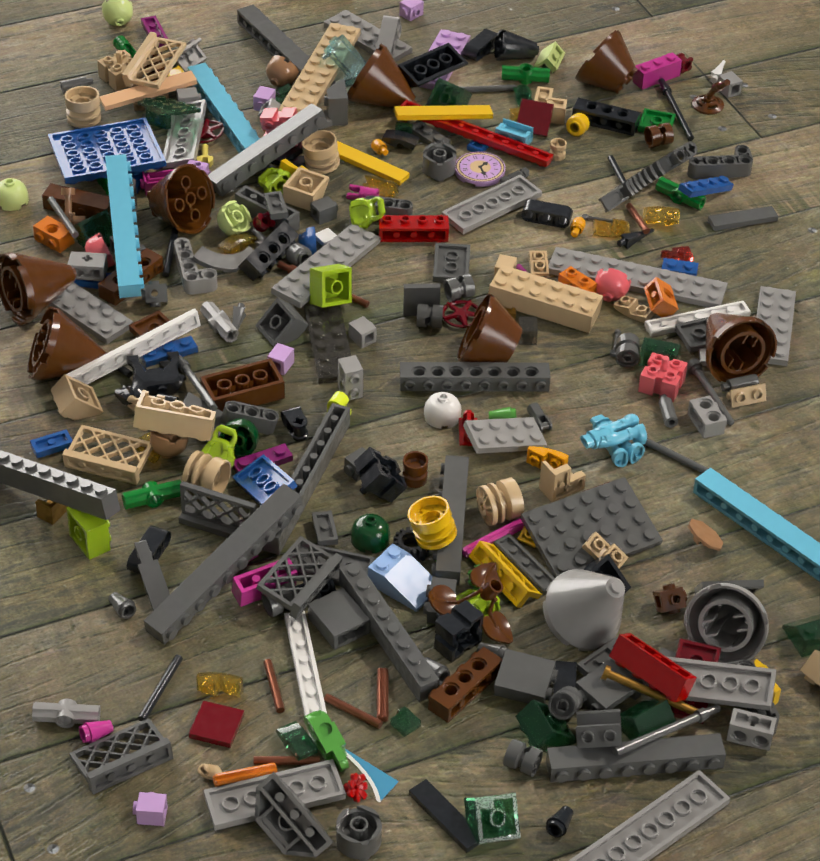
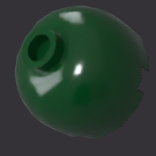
M244 418L229 421L225 426L233 428L237 432L234 456L242 458L251 455L259 441L257 428L252 422ZM220 433L219 438L231 441L232 436Z
M365 514L355 520L351 528V543L357 550L364 553L365 550L378 553L389 545L391 538L390 527L383 517L376 514Z

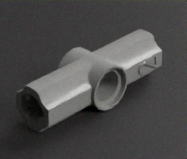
M204 302L200 312L207 319L213 331L219 333L226 342L237 340L239 332L231 323L227 314L223 310L220 311L215 303Z
M62 699L59 703L35 702L32 708V720L55 722L62 728H70L74 723L83 724L84 722L100 721L101 708L100 705L77 704L72 699Z

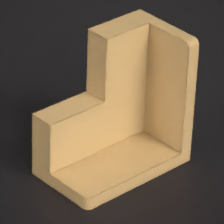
M537 86L534 101L554 104L551 123L563 125L565 122L567 99L552 98L554 88Z
M546 460L541 462L539 489L551 502L558 501L584 489L586 475L582 470L573 474L568 464L553 469Z

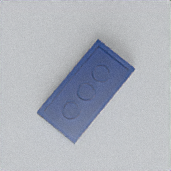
M264 454L232 476L235 483L260 505L283 483L292 490L298 487L289 475Z

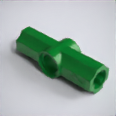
M528 63L521 64L520 66L502 65L501 80H514L524 85L531 84L532 82L549 83L550 68H537Z
M662 176L658 179L655 189L670 196L674 203L681 204L683 202L698 210H701L706 203L705 196L689 198L678 190L680 184Z
M181 480L162 484L149 481L141 489L121 493L124 508L129 509L146 504L153 508L160 506L164 500L180 497Z

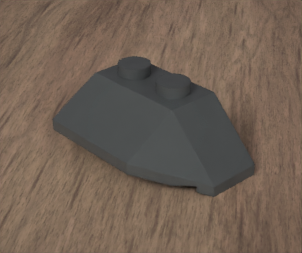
M273 772L256 787L255 821L284 855L316 858L333 843V840L318 819L277 774Z

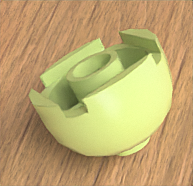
M105 0L102 4L104 19L113 26L127 24L133 16L132 2L128 0H109L106 2Z
M14 178L0 181V206L2 210H19L23 204H28L29 195L23 182Z
M235 200L223 205L217 214L219 228L229 236H240L251 228L250 222L252 218L249 211L243 204L238 205Z

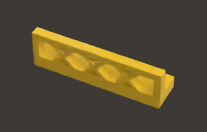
M479 541L468 557L476 565L496 562L497 573L503 584L502 592L516 607L522 608L529 597L536 599L541 597L542 594L494 544Z

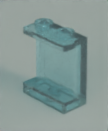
M342 34L339 37H333L329 41L330 44L324 49L325 53L322 59L325 60L328 57L333 59L345 73V85L348 86L355 82V79L367 62Z

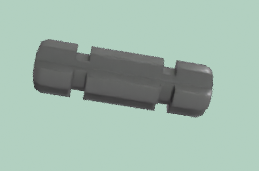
M524 167L520 171L517 170L500 178V184L518 175L526 178L529 176L530 171Z

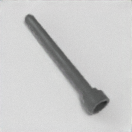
M699 359L689 360L687 362L689 373L696 375L708 395L718 404L721 413L726 416L727 424L733 425L734 419L703 374L702 364Z

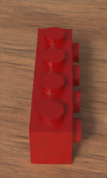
M384 215L379 219L380 242H448V215Z
M631 633L619 634L609 657L615 660L616 665L627 668L634 677L643 679L650 688L661 691L665 694V698L672 702L686 700L697 679L696 676Z

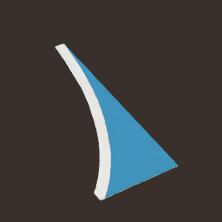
M345 749L346 757L365 774L374 791L376 801L381 802L399 781Z

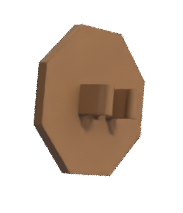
M691 519L688 528L694 535L693 540L698 545L701 542L703 546L720 551L723 541L716 531L702 521Z

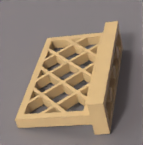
M150 32L122 73L125 86L132 87L133 84L159 89L186 48V42L157 37L155 32ZM159 43L166 44L165 46L158 48ZM173 47H179L178 49H175L173 51L171 50V48ZM165 50H169V51H170V52H167V53L162 54V55H161V53H160V52H163V51H165ZM158 53L159 56L154 57V58H151L152 55H155V54ZM172 56V59L167 61L164 60L165 58ZM162 60V63H159L157 65L153 64L157 61ZM149 64L152 65L151 67L144 69L145 66ZM166 67L165 70H162L160 72L157 71V69ZM155 71L152 75H146L149 72ZM141 75L145 76L144 78L137 79ZM159 78L157 82L150 81L152 79Z
M81 425L69 449H65L62 456L64 466L67 468L137 485L140 480L139 474L152 451L150 441ZM84 432L93 435L92 437L84 440L82 438ZM105 437L110 438L111 441L101 444L99 439ZM94 441L97 442L98 446L88 449L86 444ZM126 442L129 445L119 449L117 444ZM114 445L116 450L106 454L104 449ZM83 446L85 449V451L83 452L74 451L76 448ZM140 446L146 447V450L137 453L135 448ZM100 450L103 453V455L100 457L91 455L92 453L98 452ZM130 450L133 451L134 455L124 458L122 453ZM119 455L122 460L116 462L109 458ZM134 460L139 462L137 467L128 465L129 462Z

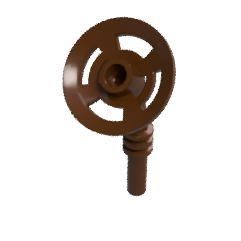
M726 79L722 82L714 83L707 94L698 95L692 100V107L702 114L713 115L720 113L724 109V102L719 97L714 96V94L729 86L730 80Z

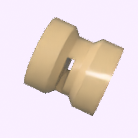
M554 138L550 142L551 149L549 153L554 154V161H562L566 157L565 149L567 142L562 138Z

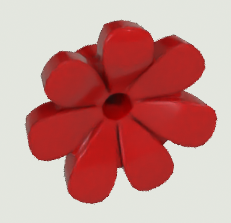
M353 773L350 775L351 780L345 783L343 787L345 792H347V796L353 798L354 802L359 803L361 799L367 798V793L364 790L368 788V784L364 782L366 779L365 774L358 775Z

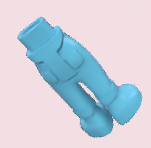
M628 414L622 419L587 431L586 435L580 436V440L586 449L613 447L630 440L644 445L647 441V432L645 426L639 424L637 415Z
M602 414L590 419L593 429L612 422ZM629 441L606 448L611 455L612 462L617 467H625L628 461L631 464L636 463L645 452V447L641 443L631 444Z

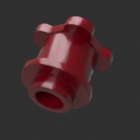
M683 53L677 54L676 56L682 60L680 73L683 74L686 71H690L693 58H686Z
M266 211L263 214L258 213L254 217L253 226L257 231L264 232L268 227H274L275 221L271 220L269 212Z

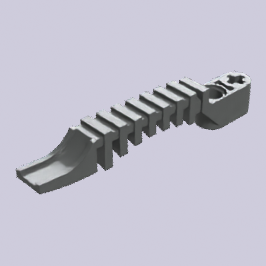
M690 141L675 148L599 198V202L601 201L605 208L604 211L612 210L654 180L695 156L698 151L695 143Z

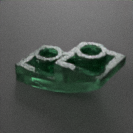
M526 85L513 87L514 99L519 111L522 98L532 100V92L529 86Z
M296 721L276 729V733L286 748L290 747L298 761L318 752V747L312 738Z

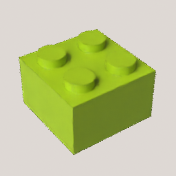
M334 264L310 268V304L323 308L352 303V267Z
M66 507L69 535L89 560L111 550L110 541L112 539L109 533L110 522L108 519L104 520Z

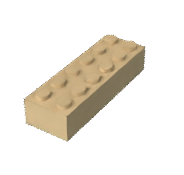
M505 265L500 266L489 286V293L494 295L503 307L509 309L515 307L516 311L586 333H590L600 313L603 295Z

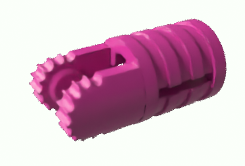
M350 184L349 190L359 194L349 192L346 198L355 200L357 198H365L366 196H379V189Z

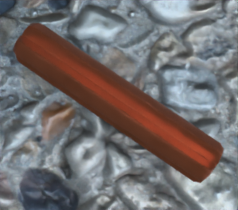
M378 668L377 718L387 722L389 716L388 669Z

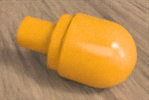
M375 139L372 141L371 148L375 153L383 154L384 156L389 153L386 144L382 140Z
M582 217L574 218L571 223V236L574 238L584 231L586 222Z

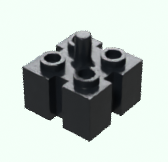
M369 447L354 461L357 469L356 472L361 477L362 487L360 492L363 495L371 492L380 499H385L392 503L407 489L404 478L399 474L401 470L397 461L389 456H382L381 452Z
M467 600L455 605L451 610V614L440 615L437 613L434 649L451 663L464 654L467 648L470 650L482 642V630L479 627L483 625L484 614Z

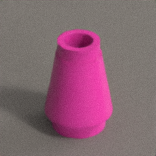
M110 720L84 722L82 726H79V735L83 743L88 742L91 744L113 732V725Z

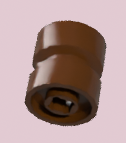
M663 123L658 126H647L644 130L645 142L649 148L660 146V144H672L674 141V131L671 124Z
M419 451L406 453L403 457L402 477L406 485L410 488L424 486L428 479V457Z

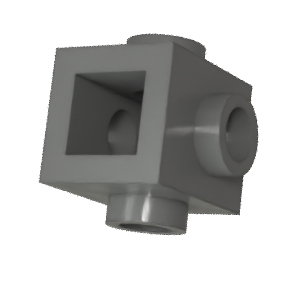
M149 281L148 285H145V289H141L142 300H146V304H150V307H160L161 303H168L167 284H159V281ZM154 291L158 293L155 297L151 295Z

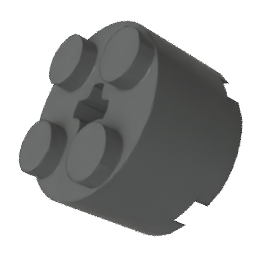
M437 143L427 145L423 152L422 172L434 178L437 182L451 177L456 171L457 155L455 148L446 143H442V145H437Z
M358 805L350 810L346 808L339 814L336 821L337 849L349 858L367 861L381 846L382 822L378 813L368 806Z

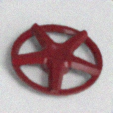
M205 119L201 138L207 139L211 137L212 139L200 141L199 144L209 143L218 139L224 132L223 123ZM209 123L217 124L209 127ZM221 128V132L215 136L213 130Z
M471 300L447 302L443 307V320L453 327L467 328L469 316L475 317V312L468 311V309L472 306L477 310L478 305ZM455 304H465L462 308L455 306ZM448 307L454 311V313L445 316V311ZM455 318L462 325L453 324L448 320Z

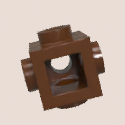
M675 583L663 585V589L653 591L657 612L675 614L681 612V608L687 607V594L683 587L675 586Z

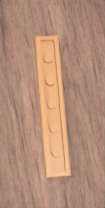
M190 70L166 77L159 89L138 85L100 96V102L105 111L196 85L197 79Z

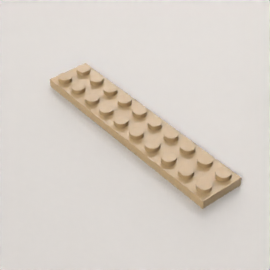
M331 23L278 111H282L285 107H297V112H300L311 103L318 107L358 40L361 29L354 26Z

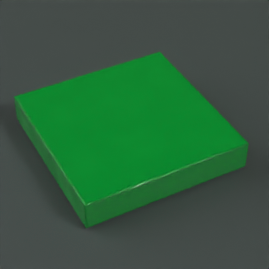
M644 108L638 132H644L647 126H658L663 123H670L673 128L676 114Z

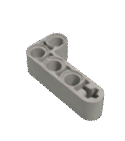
M384 15L377 40L376 49H379V45L382 43L388 48L392 57L396 40L400 39L402 26L400 17Z
M177 238L174 241L175 259L185 293L194 295L217 290V271L212 268L198 269L196 262L192 261L194 254L189 239Z

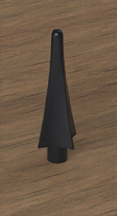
M651 228L648 234H644L643 231L621 234V239L617 241V245L619 247L625 246L628 249L645 236L654 232V229Z

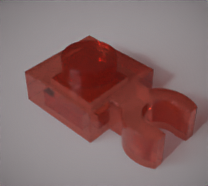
M689 246L674 247L672 251L662 250L660 256L661 258L691 262L694 259Z

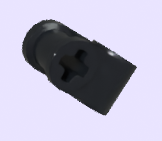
M300 406L280 412L283 425L294 440L303 441L308 438L309 434L306 429L308 421Z

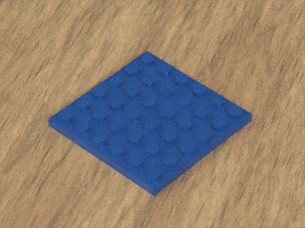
M146 117L48 134L50 145L65 184H76L81 181L107 178L105 156L126 154L127 161L131 162V171L128 173L144 172L149 169L157 170L167 166L166 159Z

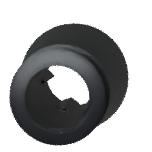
M563 806L547 820L546 830L552 837L559 838L566 834L574 814L569 806Z

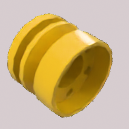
M427 496L417 500L409 508L407 516L420 547L427 550H436L453 542L457 536V528L446 499L440 496Z

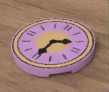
M471 152L461 156L456 161L455 174L462 182L475 184V187H488L499 183L500 178L505 175V164L494 154Z

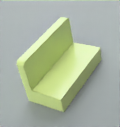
M555 41L541 51L534 67L538 68L545 64L553 73L558 69L565 52Z

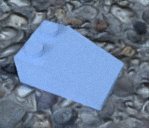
M392 543L368 566V576L379 591L416 612L424 605V602L428 601L426 589L427 585H431L433 576L409 552Z

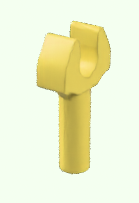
M203 144L202 155L197 156L196 160L209 163L210 168L213 165V156L208 155V145Z

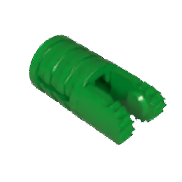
M117 36L113 40V46L117 50H125L132 58L137 51L124 36Z

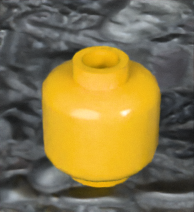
M582 113L573 114L566 122V129L572 136H581L590 126L588 117Z

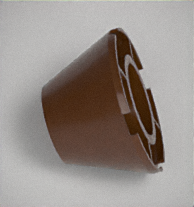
M489 293L474 313V320L465 331L457 353V358L460 362L507 363L518 345L523 330L522 327L495 296Z

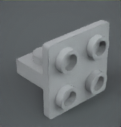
M200 37L196 40L193 38L187 43L186 48L175 63L176 66L180 65L184 72L188 71L187 67L200 64L207 58L198 46L202 41Z

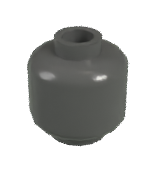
M300 243L292 244L286 252L287 261L297 267L312 256L311 250Z

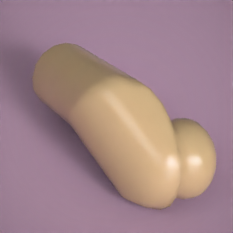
M204 763L198 767V773L205 779L213 780L215 774L223 773L217 765Z

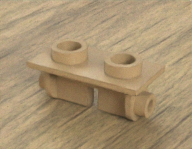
M766 383L729 390L726 393V397L728 400H731V408L766 401Z

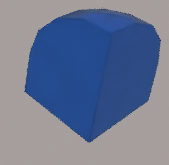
M315 226L307 228L306 232L302 233V235L299 234L297 240L298 243L308 247L312 255L317 252Z

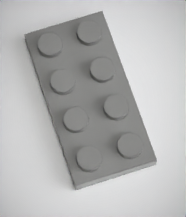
M534 417L467 420L463 425L476 454L527 451L529 446L544 448L547 446Z

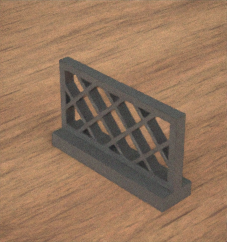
M182 481L180 484L182 513L179 516L180 524L228 538L244 523L242 521H246L256 511L255 503ZM187 490L192 491L195 496L192 497ZM205 496L210 497L213 502H210ZM199 499L204 506H201L196 500ZM224 502H228L232 507L228 508ZM215 505H218L223 511L219 512ZM241 507L250 509V513L247 514ZM236 510L241 517L238 518L232 511Z
M300 536L257 584L256 589L289 609V615L297 619L339 570L343 557L338 553L332 556ZM300 544L305 546L309 552H299L298 546ZM310 557L312 563L303 564L301 558ZM315 557H322L327 561L325 563H316ZM297 558L298 564H288L287 559ZM300 569L301 576L291 575L290 570ZM304 569H314L315 575H306ZM286 570L287 576L278 577L276 571ZM293 581H303L304 587L295 588ZM279 582H289L290 588L281 589ZM275 583L276 589H269L265 584ZM282 594H292L293 600L291 602L286 600Z
M149 718L69 753L71 760L87 781L92 794H96L174 759L171 742L168 738H164ZM144 728H149L148 734L138 733ZM124 737L130 738L128 743L119 742V740ZM135 739L144 740L143 745L134 744ZM150 741H157L151 745H148ZM103 746L110 747L108 751L99 750ZM115 747L124 749L123 753H116L113 751ZM130 749H131V750H137V751H135V752H133V753L128 754L129 751H130ZM83 755L90 756L88 760L78 759V757ZM95 756L105 757L103 762L93 761ZM110 758L117 759L115 761L108 763ZM90 767L97 768L88 772Z

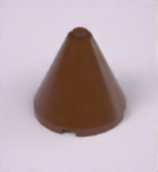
M382 43L379 45V49H376L355 79L354 84L347 92L349 101L388 108L400 106L405 100L417 102L415 101V94L388 48Z
M13 252L0 254V298L5 310H11L15 315L11 319L18 325L27 324L34 320L77 277L75 268L68 264Z
M51 306L44 313L40 321L42 326L39 333L35 334L27 368V372L32 373V376L29 375L28 378L39 381L62 377L64 374H68L107 354V352L60 309Z
M714 313L708 317L706 322V365L715 379L719 382H726L728 379L756 374L759 377L767 370L768 366L766 364L771 356L774 358L776 354L777 338L773 329L765 321L756 317Z

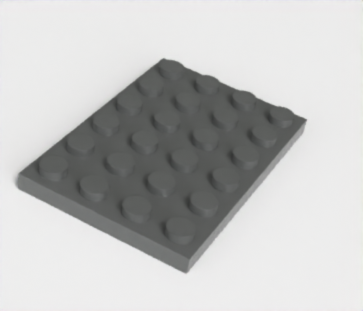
M625 477L521 513L520 516L554 578L568 570L584 569L594 560L582 548L594 532H597L610 546L615 544L627 556L661 545L663 541Z

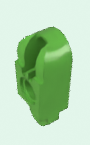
M321 710L313 711L304 716L306 728L324 760L333 759L340 772L348 769L349 763L345 750L346 742L335 722H332L327 713Z

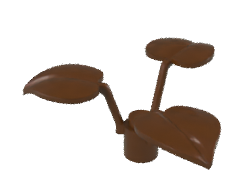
M496 562L481 564L471 571V583L479 589L460 600H456L454 591L446 585H436L428 593V600L431 606L440 615L451 614V610L455 605L480 594L483 600L491 601L487 610L488 616L483 618L482 628L484 633L490 639L506 644L513 642L512 631L506 617L499 611L492 613L493 606L498 601L496 596L503 591V584L497 573Z

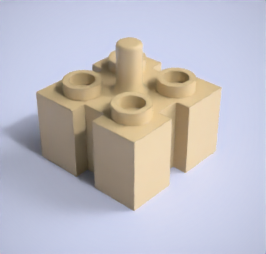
M117 50L114 57L106 56L97 60L99 77L105 82L109 81V86L115 91L126 88L122 73L132 60V56L125 50Z

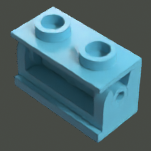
M503 118V123H500L495 128V133L530 145L533 141L534 127Z

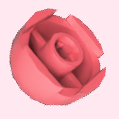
M101 233L88 239L85 244V252L106 253L108 268L116 264Z
M609 268L608 271L600 269L595 278V282H597L596 292L599 295H603V300L607 302L617 301L622 296H626L631 286V280H627V275L613 268Z

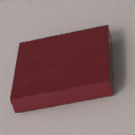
M522 98L517 122L534 127L533 135L548 137L554 104Z
M203 701L189 731V738L231 748L244 718V710Z

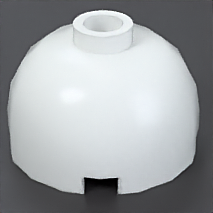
M438 392L431 395L425 402V421L430 426L440 429L442 426L452 428L459 423L458 419L461 418L462 410L457 397L448 392Z

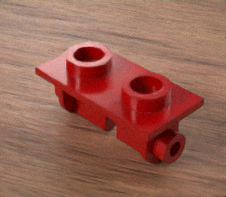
M466 410L463 413V418L458 419L459 446H473L463 427L465 421L477 420V418H474V413L471 410Z

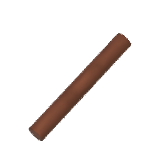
M627 203L626 208L643 233L648 234L650 232L648 226L632 203Z
M266 659L263 663L276 712L282 713L285 711L272 660Z
M328 693L324 697L325 702L378 729L381 728L383 721Z
M254 756L253 758L254 765L275 763L276 765H310L320 762V756Z

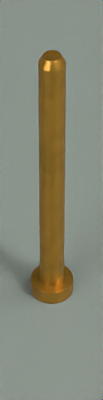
M606 665L601 679L605 681L607 678L690 715L698 710V708L682 701L672 702L666 699L664 693L612 671L611 666Z

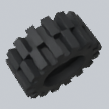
M406 527V531L402 528L400 532H396L393 544L409 552L419 563L420 559L424 561L425 557H428L429 550L423 549L418 545L413 530H410V527ZM406 544H416V545H418V546H416V547H407V546H405V545H406Z

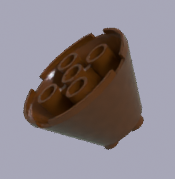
M615 30L593 51L595 55L592 59L584 62L575 79L578 82L619 94L624 88L623 85H628L632 81L638 69L635 67L620 31Z
M183 164L176 167L147 192L152 215L160 218L182 233H199L211 221V210L215 207L213 185L206 172L200 170L194 164Z

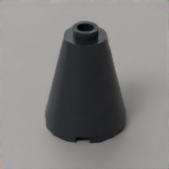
M504 29L499 30L497 36L500 37L498 41H495L494 47L496 61L535 58L538 55L539 46H537L536 42Z

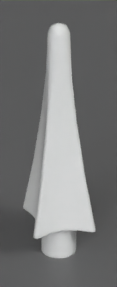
M725 60L711 71L712 77L709 81L712 83L718 82V76L722 74L726 63Z

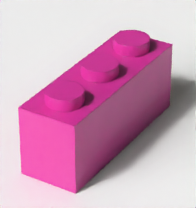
M672 52L636 65L635 67L638 71L633 76V83L643 90L659 84L658 81L661 78H664L665 81L680 76L682 60Z
M288 558V564H293L290 558ZM278 561L233 577L231 591L240 607L261 600L262 592L256 589L257 584ZM286 570L276 571L278 577L287 576ZM290 570L292 576L298 575L297 570ZM275 583L265 584L269 589H276Z

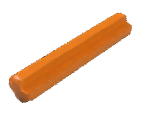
M268 763L217 773L213 776V782L215 787L260 777L272 774L273 772L276 773L277 766L275 763Z

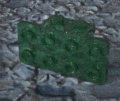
M156 96V99L143 98V101H138L139 106L146 107L145 117L149 125L163 129H171V115L178 116L201 112V108L196 107L195 104H186L184 101H176V99L172 98L166 99V96Z

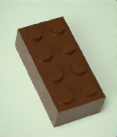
M271 358L200 377L201 384L217 405V409L222 412L228 401L258 406L285 398V382Z

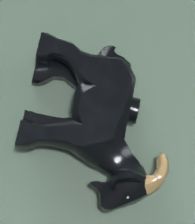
M167 352L166 358L168 360L160 361V368L146 369V363L140 364L138 355L127 356V364L132 367L134 373L132 386L125 387L123 385L121 389H116L114 391L115 397L122 404L135 411V406L142 390L149 391V395L176 393L183 385V381L187 380L185 375L178 372L179 352Z

